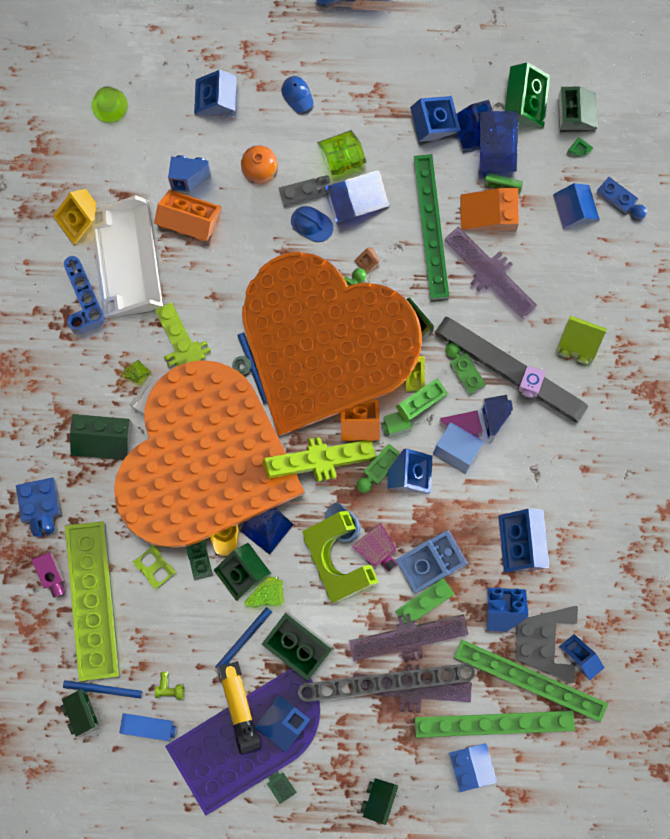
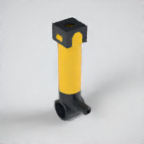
M239 662L220 665L216 670L219 681L223 685L236 734L238 751L240 755L258 751L261 749L260 740L254 728L240 677L242 673Z

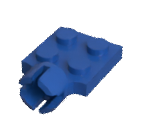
M54 477L16 485L21 522L30 523L31 533L35 537H43L42 527L43 531H46L47 536L54 532L53 519L56 516H60Z

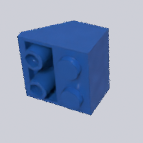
M183 155L171 156L168 174L171 190L190 193L211 177L208 160L201 157L190 159Z

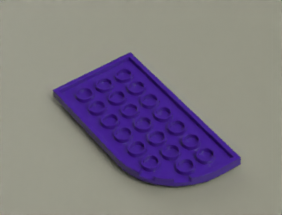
M290 668L246 696L254 728L278 696H281L310 719V722L287 752L255 728L259 736L261 749L240 755L228 707L165 746L205 816L287 766L309 747L319 725L320 701L303 702L299 698L298 690L303 684L313 683L311 678L307 681ZM304 688L302 690L304 698L312 697L313 690L311 688Z

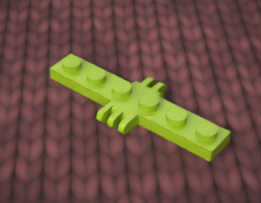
M172 302L155 310L175 350L164 356L165 361L173 359L167 363L168 368L175 365L177 367L192 361H202L206 358L205 355L210 353L211 350L209 347L203 350L201 348L208 345L207 342L198 343V341H191Z
M315 437V442L313 438L308 439L309 446L306 447V451L264 458L263 464L268 479L313 471L316 481L320 482L322 477L324 481L329 480V475L331 479H336L334 467L371 461L377 456L372 441L365 440L327 447L326 443L322 444L320 437Z

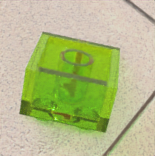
M352 130L317 142L331 175H340L346 170L359 168L362 164L367 163L362 144Z

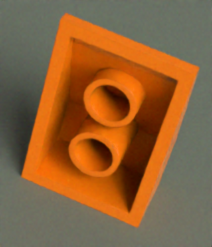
M497 188L461 194V231H517L519 225L518 188Z

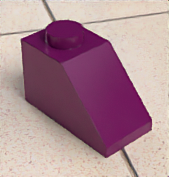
M478 410L443 417L439 420V425L444 429H447L450 422L477 438L482 436L483 431Z

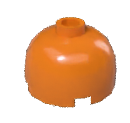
M262 145L248 148L241 159V170L244 177L257 184L270 181L278 168L277 158L273 151Z

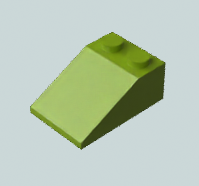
M570 315L556 351L563 357L570 358L571 356L576 358L582 364H592L607 328Z

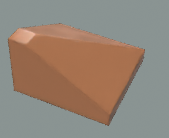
M372 247L366 248L354 260L360 268L366 271V274L380 262Z

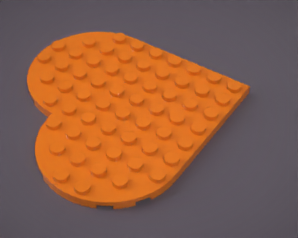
M290 252L277 256L259 269L258 274L250 281L246 289L244 306H242L243 325L278 436L286 435L392 392L405 382L417 364L422 345V333L419 319L411 304L401 294L384 285L358 283L348 286L339 270L320 256L302 252Z
M201 360L184 363L171 369L154 385L148 396L144 413L145 427L149 439L137 445L125 457L119 467L114 484L116 507L127 528L134 535H137L149 544L173 548L186 547L198 543L305 494L296 474L270 479L267 477L263 464L264 458L285 455L286 453L249 381L230 366L215 361Z

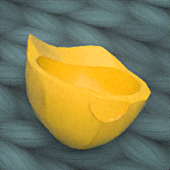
M238 524L226 529V532H220L210 537L214 550L218 555L228 556L237 548Z

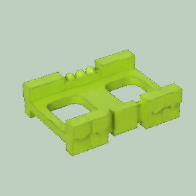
M152 545L136 560H133L132 563L144 574L151 586L157 590L158 587L175 575L176 571L169 563L166 564L165 560L160 556L161 553ZM151 553L156 561L149 567H145L141 559L146 554ZM164 568L168 576L161 582H158L153 574L158 569Z

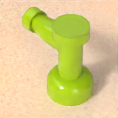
M160 672V686H155V698L175 696L177 700H183L184 684H177L175 688H168V672Z

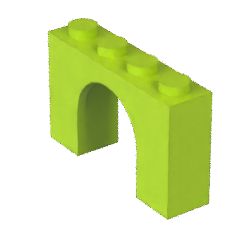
M348 511L338 512L302 531L304 542L311 552V559L317 566L319 578L324 583L326 594L332 603L343 601L379 583L371 565L362 566L348 574H344L338 571L332 563L331 547L335 540L356 529Z

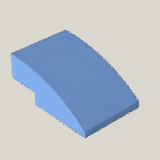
M450 530L424 542L396 559L414 593L435 584L469 565Z

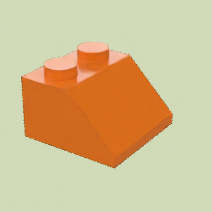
M371 400L341 412V441L380 440L379 400Z

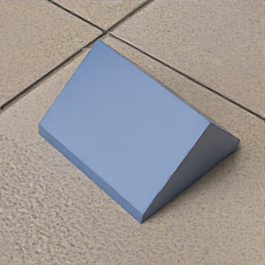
M450 422L438 441L433 454L466 473L484 441Z

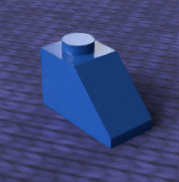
M575 634L559 646L575 667L589 680L605 668L597 654Z

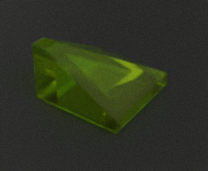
M137 360L125 368L122 376L138 383L150 375L151 371Z

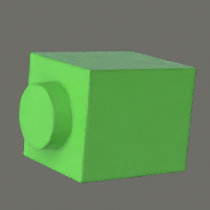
M399 412L384 416V422L381 423L384 434L388 433L389 438L410 432L412 429L410 421L406 422Z

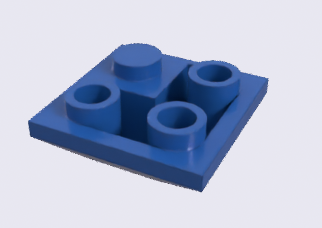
M487 588V631L507 632L528 618L526 589Z
M278 696L256 724L255 728L287 752L310 722V719L281 696Z

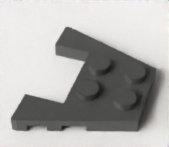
M578 606L528 617L517 624L515 660L565 680L568 683H574L575 665L554 663L556 623L577 624Z

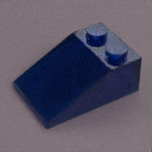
M480 111L479 171L517 172L518 111Z
M379 170L325 186L335 222L344 221L389 206Z

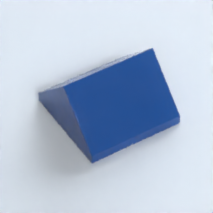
M573 183L553 194L563 229L600 220L590 185Z

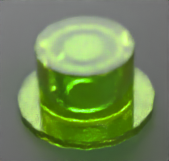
M106 86L96 92L92 99L91 107L97 119L102 122L112 123L123 118L127 112L128 103L123 92Z

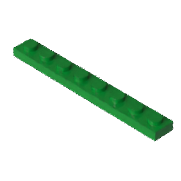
M433 155L414 156V166L430 300L448 299L449 288Z

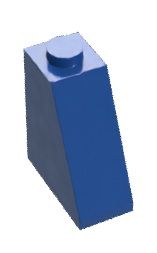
M122 713L119 733L171 742V738H175L177 726H174V722L169 720Z

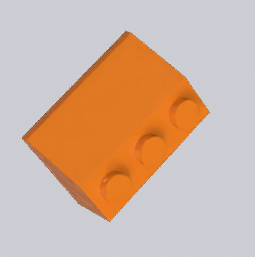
M169 189L157 204L154 224L164 229L177 231L179 234L193 236L197 240L207 241L213 232L222 206Z

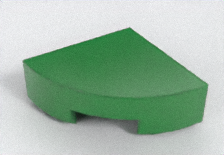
M578 137L567 153L572 156L581 157L589 154L593 147Z

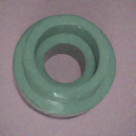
M238 356L234 359L232 368L245 375L251 369V362L245 356ZM244 362L245 367L240 369V364Z

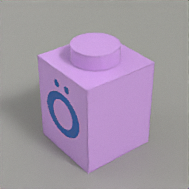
M527 366L518 391L529 398L537 397L546 372Z

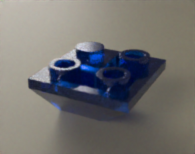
M489 100L471 104L456 113L461 129L457 135L462 151L498 142L495 116Z

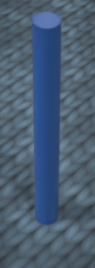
M240 333L237 336L245 357L251 362L250 370L264 405L268 404L245 333Z
M266 607L218 662L215 666L216 668L231 661L272 613L269 608Z
M67 680L63 682V688L82 689L89 692L142 698L141 690Z

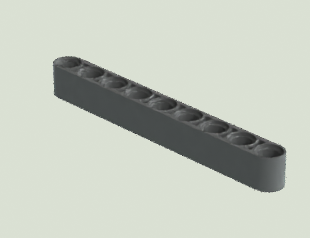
M444 317L435 331V334L448 344L452 342L459 345L461 352H467L468 356L518 388L520 387L527 368L525 364L453 319ZM545 377L537 397H534L575 423H579L588 409V405L584 401Z
M457 664L313 682L301 685L298 695L303 702L310 703L470 682L475 676V670L470 664ZM462 668L470 670L471 676L469 678H462L460 675ZM447 670L450 672L451 679L449 681L441 679L440 673ZM421 674H430L431 682L428 684L423 683L420 679ZM402 676H410L412 683L409 686L402 685ZM383 678H389L392 681L390 688L386 689L381 686ZM365 680L372 683V689L369 691H364L361 688V683ZM344 683H350L353 687V690L348 694L343 693L341 690V686ZM325 685H329L333 689L332 694L329 696H325L321 692L322 687ZM304 688H311L313 690L312 697L304 698L302 690Z

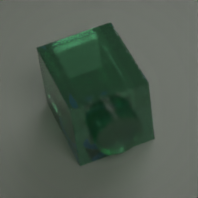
M277 771L268 778L270 782L267 785L280 804L297 793L284 772L280 774Z

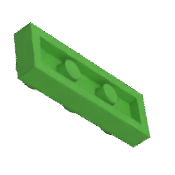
M437 378L395 407L404 420L408 422L448 393Z
M443 578L395 612L404 626L408 627L452 597L454 592Z

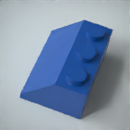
M524 509L499 515L504 573L549 568L543 510Z

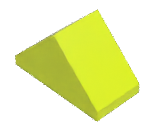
M424 356L419 357L414 370L405 380L406 392L419 391L425 387Z

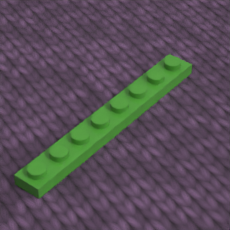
M461 640L454 656L455 659L470 664L477 669L598 722L602 721L608 703L465 640Z
M574 711L415 717L416 738L575 731Z

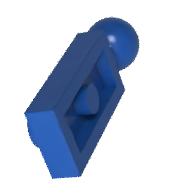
M608 177L597 189L599 195L623 213L627 214L631 210L633 217L636 219H643L647 215V209L644 205L635 204L638 198L612 178Z

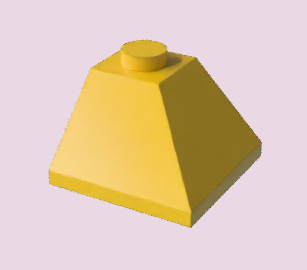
M86 189L73 191L68 194L53 214L54 219L73 245L79 241L93 223L96 202Z

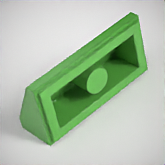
M487 173L484 185L495 189L518 188V194H520L523 181Z

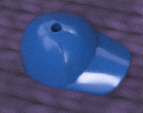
M290 76L283 82L281 88L282 96L296 113H303L313 107L314 102L310 89L301 77Z

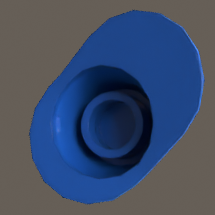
M301 206L291 216L293 229L312 241L323 242L332 235L333 223L331 219L313 207Z

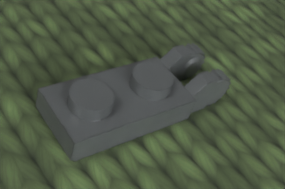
M325 175L316 179L313 178L279 187L283 206L286 207L320 198L319 196L333 192L332 186L317 189V185L329 182L330 177Z

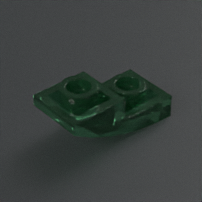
M205 539L186 546L194 580L213 576Z

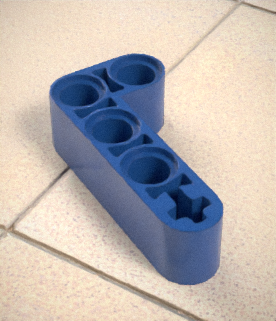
M69 256L64 261V268L82 310L70 315L68 325L73 333L79 335L101 326L105 318L80 260L76 256ZM73 264H75L78 273H74L72 269ZM78 281H85L83 286H76ZM86 297H92L89 303H84L83 301ZM94 313L100 314L96 320L90 319ZM82 321L81 326L73 327L74 322Z

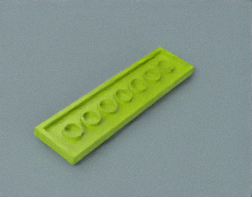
M104 521L66 525L65 535L79 682L119 677Z

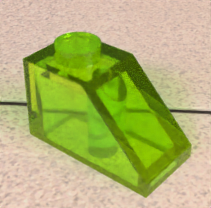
M268 577L267 581H262L244 601L245 608L283 606V580H279V577Z

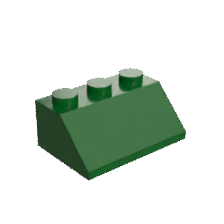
M528 62L510 66L504 118L516 125L544 127L550 75Z

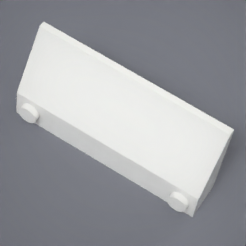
M134 195L95 209V217L91 225L104 318L143 313L163 307L148 200Z

